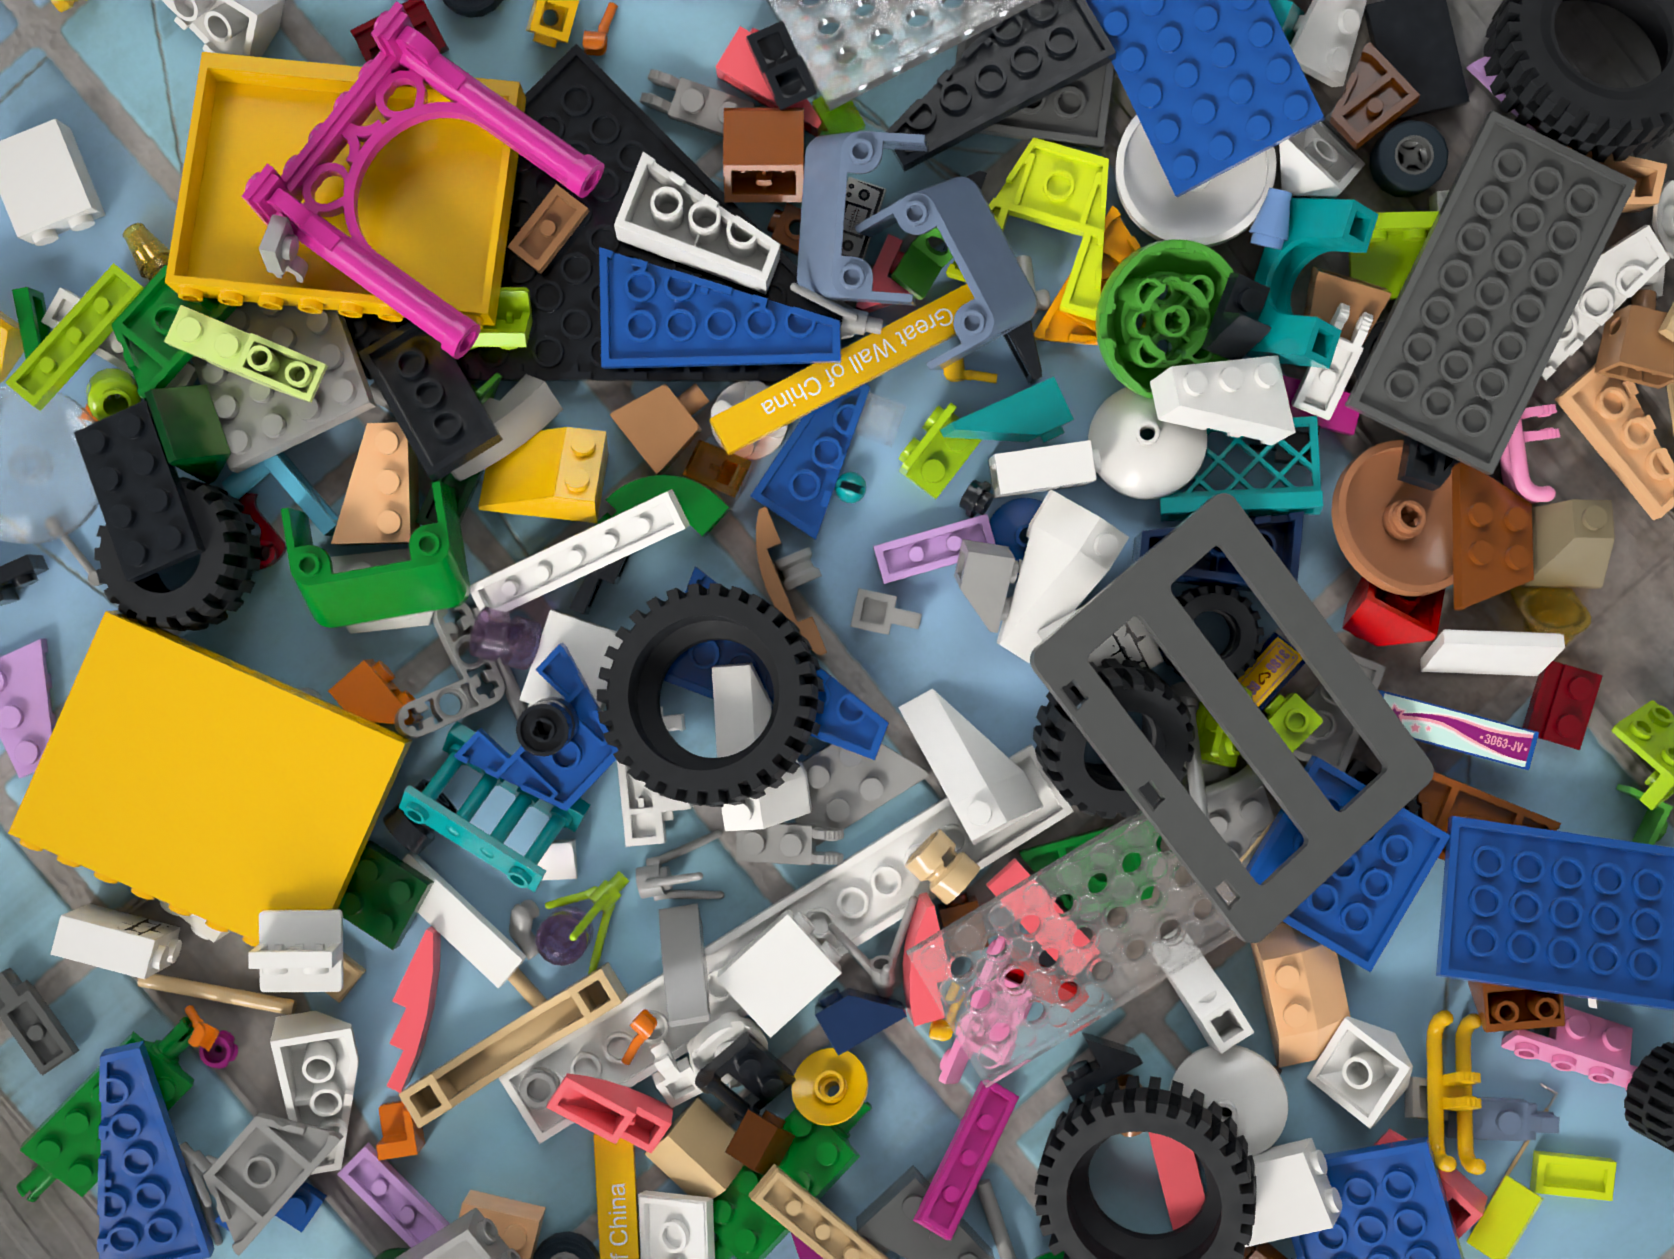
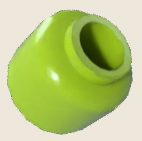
M106 368L98 371L89 379L86 386L87 405L91 414L98 420L141 402L142 398L138 394L137 389L139 388L136 380L128 372L118 368Z

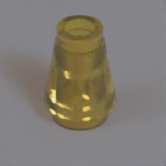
M135 223L125 229L123 237L126 240L139 274L150 282L164 265H168L170 250L143 223Z

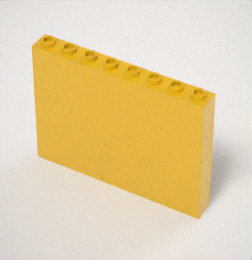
M202 52L165 283L178 294L180 299L190 302H202L204 297L218 299L220 303L230 306H242L244 301L258 303L260 307L270 310H282L283 305L298 307L300 311L310 314H321L323 309L336 310L340 315L351 318H361L363 313L376 314L380 319L391 322H401L404 316L300 241L297 256L304 259L308 264V270L303 283L297 282L296 276L288 271H285L282 278H277L274 273L268 272L259 251L267 225L241 197L251 176L256 172H261L267 163L280 176L283 174L286 162L293 155L300 153L308 143V137L312 129L327 119L333 111L336 99L341 93L350 90L357 81L362 67ZM476 78L523 112L525 111L526 96L520 82ZM411 85L399 86L388 99V109L403 111L414 107L417 89ZM429 85L426 86L428 103L451 102ZM376 106L361 126L371 125L378 119L383 125L387 120L381 115ZM455 118L432 119L413 125L400 132L378 152L371 162L363 178L358 197V218L361 231L367 243L378 254L463 315L480 325V329L483 328V325L495 326L519 153L485 129L469 121ZM347 143L332 163L344 166L349 173L351 167L346 159L349 155L350 146ZM338 176L326 178L315 192V201L320 204H328L343 197V178ZM344 213L334 217H323L351 238Z
M119 610L105 611L8 834L20 838L19 843L28 849L43 851L45 849L57 855L56 859L71 867L84 866L95 871L94 876L99 880L112 884L117 882L132 887L131 892L138 897L148 900H154V898L169 903L168 908L171 911L184 916L194 914L205 919V924L208 927L220 932L231 930L242 935V940L245 943L256 947L259 945V913L263 910L338 909L412 743V739H407L392 730L161 628L139 624L136 619L127 618Z

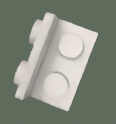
M263 910L259 913V945L249 951L248 954L249 969H260L261 992H339L343 989V914L341 910Z

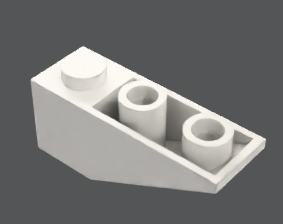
M1179 926L1148 946L1209 1046L1222 1054L1254 1033L1232 995L1182 926Z

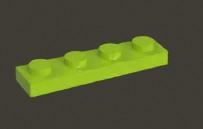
M113 263L5 383L41 412L113 332L111 324L138 296L144 287Z

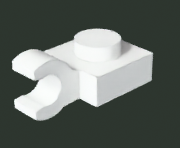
M664 1039L649 1046L656 1058L654 1064L658 1069V1072L652 1074L655 1086L671 1109L703 1093L695 1085L696 1076L688 1057L676 1062Z

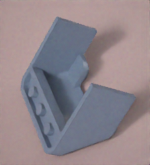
M856 131L821 135L814 138L807 146L805 153L797 267L798 285L829 300L916 306V297L913 294L873 291V271L871 267L861 258L842 256L847 174H866L875 170L882 160L883 149L928 152L926 136L920 134Z
M954 177L909 194L854 226L858 234L868 237L878 234L897 222L905 232L913 235H922L937 227L975 299L962 305L957 310L953 321L954 330L961 344L927 362L929 370H942L1030 321L1037 312L1038 299L981 189L969 178Z

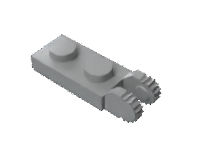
M654 69L650 70L647 79L657 86L676 91L672 103L652 93H642L639 101L651 109L668 114L670 119L723 137L724 108H755V103L682 77L679 80L673 75Z
M783 822L765 829L736 831V861L795 865L843 864L842 853L835 851L817 852L816 839L826 841L842 840L844 838V829L816 827V824Z

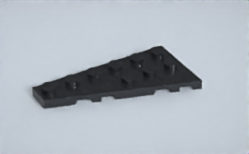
M1017 0L1009 10H1004L962 53V58L950 70L946 69L933 88L922 99H917L886 131L888 133L920 134L926 136L928 152L891 149L903 171L905 172L1116 59L1114 47L1086 0Z

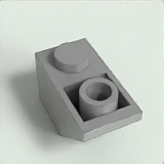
M962 539L954 577L959 588L988 630L998 633L1001 620L1005 621L1009 613L1010 601L1006 596L1009 584H1014L1016 581L1018 561L1015 560L1008 546Z

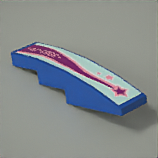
M1378 690L1414 740L1529 770L1539 732Z

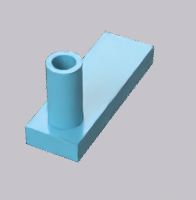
M284 452L239 473L233 472L222 482L225 490L232 497L239 500L271 472L324 536L334 535L339 517Z

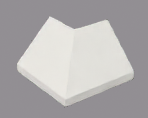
M1322 122L1279 144L1281 188L1284 191L1291 192L1292 196L1335 199L1365 165Z
M1347 1016L1319 1057L1307 1079L1371 1129L1408 1088L1413 1065L1395 1032Z

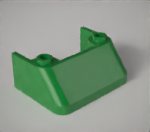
M440 481L432 482L438 523L420 526L413 532L409 541L411 560L339 573L333 572L332 560L327 551L313 545L309 517L305 512L289 507L282 508L281 515L290 571L314 620L324 627L340 628L461 606L469 597L470 581L455 488Z

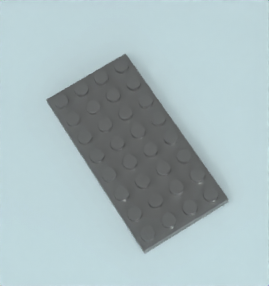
M1493 110L1487 113L1345 406L1476 470L1492 475L1637 181Z

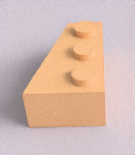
M398 422L367 423L331 544H409L411 535L420 527V524L415 522L419 514L418 457Z

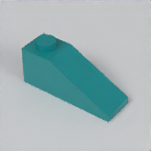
M1053 376L951 422L940 431L943 437L1029 442L1041 437L1042 442L1045 443L1064 434L1062 426L1071 422L1074 418Z

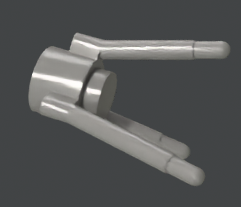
M716 830L661 856L647 858V866L636 868V883L640 897L642 899L653 897L654 901L663 899L724 898L722 891L670 890L673 889L674 884L701 880L703 874L696 872L672 876L669 866L662 867V864L720 838L722 835L721 831Z

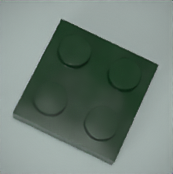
M369 840L337 910L342 911L344 919L391 950H394L400 946L434 881Z

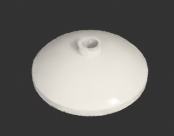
M1127 387L1112 394L1102 403L1092 419L1088 434V440H1091L1092 449L1098 448L1100 453L1101 472L1097 473L1099 477L1116 492L1136 499H1158L1169 496L1185 487L1201 468L1207 449L1206 429L1200 430L1158 420L1154 400L1136 394ZM1144 429H1151L1154 431L1155 436L1151 440H1144L1141 438L1140 433Z
M1234 1045L1220 1054L1211 1046H1207L1189 1055L1176 1070L1172 1081L1184 1084L1183 1096L1190 1098L1193 1090L1196 1089L1204 1094V1108L1207 1109L1215 1101L1219 1106L1228 1107L1232 1111L1231 1118L1237 1124V1137L1244 1135L1248 1143V1156H1255L1265 1152L1280 1137L1288 1116L1286 1087L1277 1070L1258 1053L1248 1048ZM1222 1116L1221 1121H1222V1122L1225 1121V1120H1226L1227 1118H1229L1230 1116H1228V1117Z

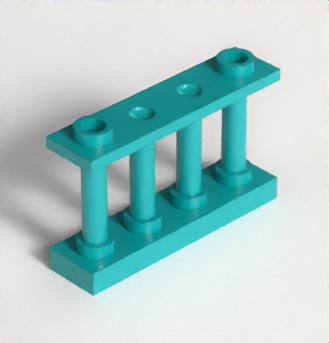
M456 721L449 730L442 748L449 756L422 793L408 785L404 791L399 808L413 822L426 824L506 874L507 878L514 885L520 888H528L535 893L546 873V870L538 866V863L562 828H568L576 832L591 804L579 798L568 811H565L520 790L521 787L502 778L497 779L485 773L483 769L470 763L466 764L459 761L454 755L476 732ZM461 765H467L479 772L482 778L455 814L437 803L436 800ZM501 786L514 794L516 798L489 835L469 822L494 787ZM529 807H535L546 814L549 820L527 853L522 856L506 846L504 842Z

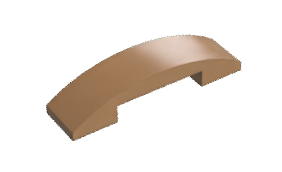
M765 506L758 510L756 522V550L762 579L775 608L794 622L800 629L799 633L809 641L813 648L811 650L821 656L826 654L827 650L813 617L797 621L768 552L769 549L777 547L782 543L769 511Z

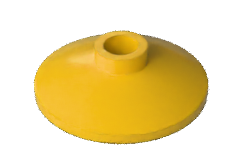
M825 1048L812 1053L799 1065L794 1074L796 1081L792 1083L791 1088L793 1102L798 1111L807 1120L818 1125L831 1126L850 1119L862 1107L868 1093V1076L861 1061L851 1052L846 1051L838 1056L834 1048ZM832 1086H839V1091L836 1095L828 1096V1091Z

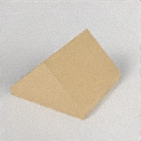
M699 1096L671 1124L652 1154L647 1151L644 1153L687 1195L710 1197L713 1199L728 1188L744 1166V1164L725 1153L736 1130Z

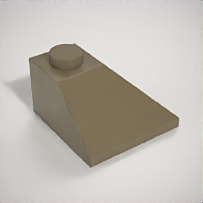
M1572 499L1532 507L1534 580L1521 585V588H1602L1615 540L1612 500Z

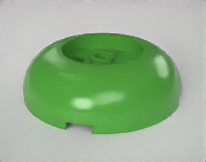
M1171 239L1157 241L1143 246L1127 256L1114 269L1106 281L1096 310L1095 327L1097 342L1103 360L1111 373L1119 382L1134 393L1154 400L1150 381L1171 366L1228 361L1202 349L1229 275L1234 273L1226 260L1217 252L1203 244L1189 240ZM1167 286L1168 292L1166 297L1162 300L1158 299V296L1165 292V287ZM1141 314L1143 323L1141 327L1137 329L1136 319L1138 315ZM1162 339L1168 345L1166 353L1156 347L1157 343Z

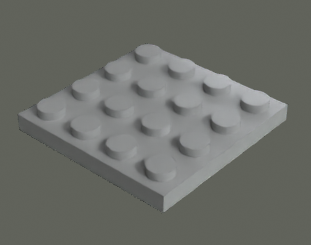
M243 301V305L238 306L224 322L249 334L253 333L326 364L328 367L312 403L248 380L214 366L199 357H192L200 384H206L231 451V455L227 460L229 470L235 473L244 471L376 407L345 318L336 310L323 309L321 314H310L300 311L295 306L283 305L282 310H270L260 307L258 303Z

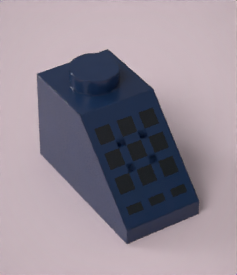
M835 988L825 993L818 999L820 1004L815 1007V1016L838 1056L907 1017L906 1008L901 1001L852 988H847L842 992Z

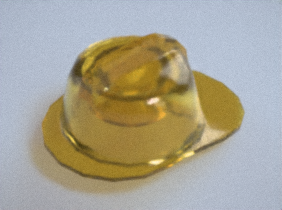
M1520 585L1510 590L1514 602L1523 614V628L1525 632L1559 633L1564 635L1566 646L1577 634L1584 632L1591 625L1589 611L1581 603L1572 588H1521Z

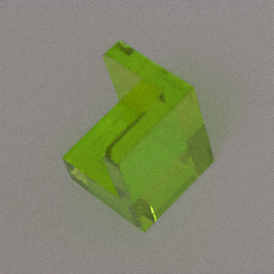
M847 83L812 101V107L822 121V132L824 135L856 132L865 129L866 125L850 98L851 89Z

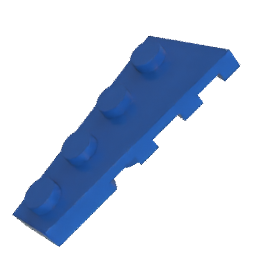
M865 383L803 416L750 495V497L814 540H816L870 386Z

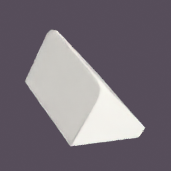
M576 839L553 841L538 863V866L546 870L542 881L578 878Z

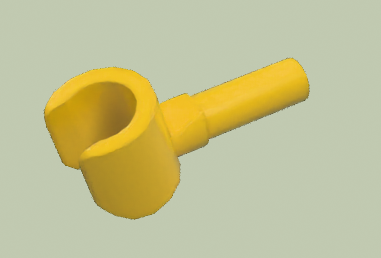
M964 358L943 368L944 376L950 382L976 380L997 383L998 374L965 370Z
M957 989L946 1011L945 1019L931 1022L929 1037L931 1039L947 1041L952 1037L955 1015L965 996V992Z

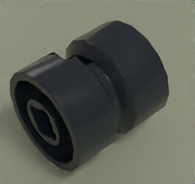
M548 697L539 700L523 711L517 720L516 734L519 743L526 751L536 756L545 757L555 754L571 742L576 735L579 724L577 712L569 702L562 698Z
M423 779L414 788L422 793L429 781ZM442 792L436 802L456 814L458 810ZM398 803L383 817V822L398 842L412 853L420 854L435 839V830L426 824H418L410 820L404 811L399 808L400 803Z

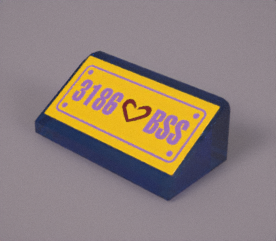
M1273 632L1263 643L1261 653L1256 652L1254 659L1257 661L1253 667H1247L1244 670L1245 674L1239 679L1236 678L1240 684L1252 691L1251 698L1261 711L1306 663L1295 647L1276 632Z

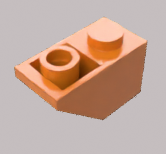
M373 659L363 660L328 690L344 710L373 723L394 724L397 711L407 703L416 700L407 690L401 692L392 682L395 675L381 660L376 663ZM408 710L409 717L404 720L405 725L416 724L423 719V716L421 714L414 715L411 710Z

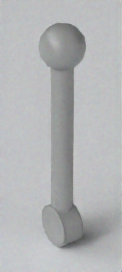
M56 517L49 519L47 529L52 533H56L88 573L89 583L93 586L102 585V583H99L94 567L62 529V521Z

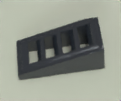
M1030 320L1003 335L1028 384L1032 385L1042 377V369Z

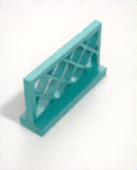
M1317 416L1292 417L1294 427H1309V443L1298 452L1284 439L1278 442L1281 447L1294 457L1280 473L1263 459L1276 444L1272 446L1267 445L1259 455L1242 441L1245 436L1239 438L1227 436L1233 442L1219 456L1207 447L1206 455L1214 462L1200 476L1195 475L1193 478L1195 482L1185 492H1175L1160 498L1161 521H1183L1212 496L1221 493L1233 496L1249 518L1286 515L1304 511V515H1319L1324 505L1323 490H1321ZM1207 428V429H1206V431H1207V436H1208L1211 432H1223V431L1214 430V429H1210V428ZM1237 445L1254 459L1240 475L1223 461ZM1309 449L1311 463L1303 457ZM1299 461L1311 472L1312 486L1295 487L1284 476ZM1257 464H1260L1275 477L1266 488L1255 489L1244 479ZM1219 465L1235 480L1225 490L1215 491L1204 480ZM1278 482L1285 486L1281 488H1274V486ZM1238 484L1245 488L1233 490ZM1198 486H1201L1205 490L1193 492Z

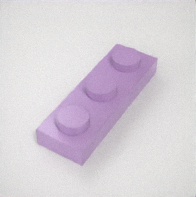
M987 514L873 546L883 584L956 564L962 539L995 544Z
M369 1142L337 1173L411 1248L450 1224L387 1160L378 1161L377 1150Z

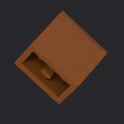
M724 108V201L802 202L805 166L804 108H785L781 111L779 108Z
M1468 981L1483 1030L1486 1033L1565 1026L1562 994Z

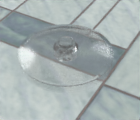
M9 386L0 388V540L19 544H41L63 538L82 526L99 505L74 435L75 431L96 421L82 405L61 392H58L40 412Z

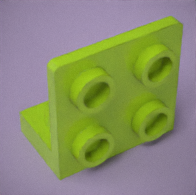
M1439 211L1377 212L1379 215L1367 253L1349 252V277L1385 287L1392 293L1390 299H1397Z
M951 402L945 410L939 405L936 407L922 427L927 431L926 435L921 441L913 437L898 458L903 463L899 472L935 500L982 441L980 439L943 437L940 430L951 422L960 419L954 414L957 407Z
M1651 700L1618 722L1611 731L1656 769L1645 781L1649 788L1639 799L1650 810H1653L1674 794V716L1667 708Z

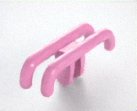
M1556 404L1525 408L1499 460L1504 486L1531 504L1552 501L1556 492L1550 486H1537L1531 481L1525 443L1559 438L1560 432L1559 428L1554 429L1553 427L1540 429L1539 431H1523L1522 419L1536 416L1538 418L1551 416L1557 413Z

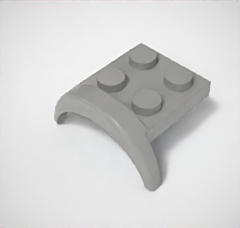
M1249 764L1231 777L1205 787L1210 822L1239 860L1274 819L1262 781ZM1261 841L1242 862L1244 867H1247Z

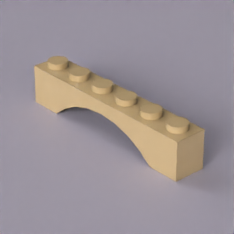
M609 962L415 1081L398 1095L418 1128H421L533 1055L618 1006L628 997V993Z

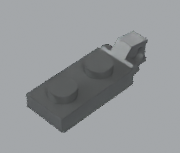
M11 968L0 973V1018L40 1075L42 1074L43 1076L77 1053L79 1049L37 989L28 980L22 982Z

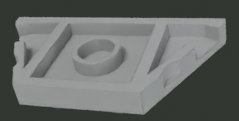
M830 744L802 762L807 772L812 811L809 814L795 818V822L816 824V827L845 829L924 780L929 775L925 769L883 744L880 746L876 760ZM816 839V846L826 840Z
M260 1112L204 1174L203 1177L209 1192L217 1201L216 1209L222 1223H227L234 1240L232 1248L238 1256L344 1137L341 1133Z

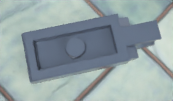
M1476 1097L1481 1098L1482 1108L1473 1110L1474 1139L1526 1142L1527 1140H1536V1132L1559 1133L1560 1117H1556L1553 1112L1537 1111L1536 1103H1529L1524 1099ZM1448 1110V1121L1444 1122V1135L1447 1138H1457L1456 1111Z

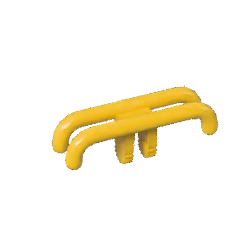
M1441 1010L1433 1015L1430 1020L1426 1036L1428 1138L1436 1167L1445 1172L1455 1170L1457 1167L1455 1158L1447 1155L1445 1152L1444 1110L1456 1111L1457 1149L1461 1165L1467 1172L1480 1175L1486 1171V1163L1482 1159L1476 1158L1474 1154L1473 1110L1482 1108L1481 1098L1472 1096V1085L1481 1083V1074L1472 1072L1471 1038L1473 1031L1482 1024L1479 1015L1476 1013L1468 1014L1462 1018L1455 1034L1456 1072L1443 1074V1032L1445 1027L1453 1022L1454 1018L1450 1011Z

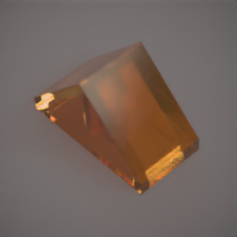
M699 439L682 475L738 501L754 468V464L736 454L728 456L726 450Z

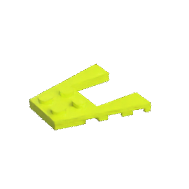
M1032 138L1007 176L1006 183L996 198L992 199L989 206L1002 231H1004L1008 216L1010 215L1083 237L1060 304V311L1096 321V310L1101 294L1109 159L1042 139ZM954 260L947 268V277L966 282Z

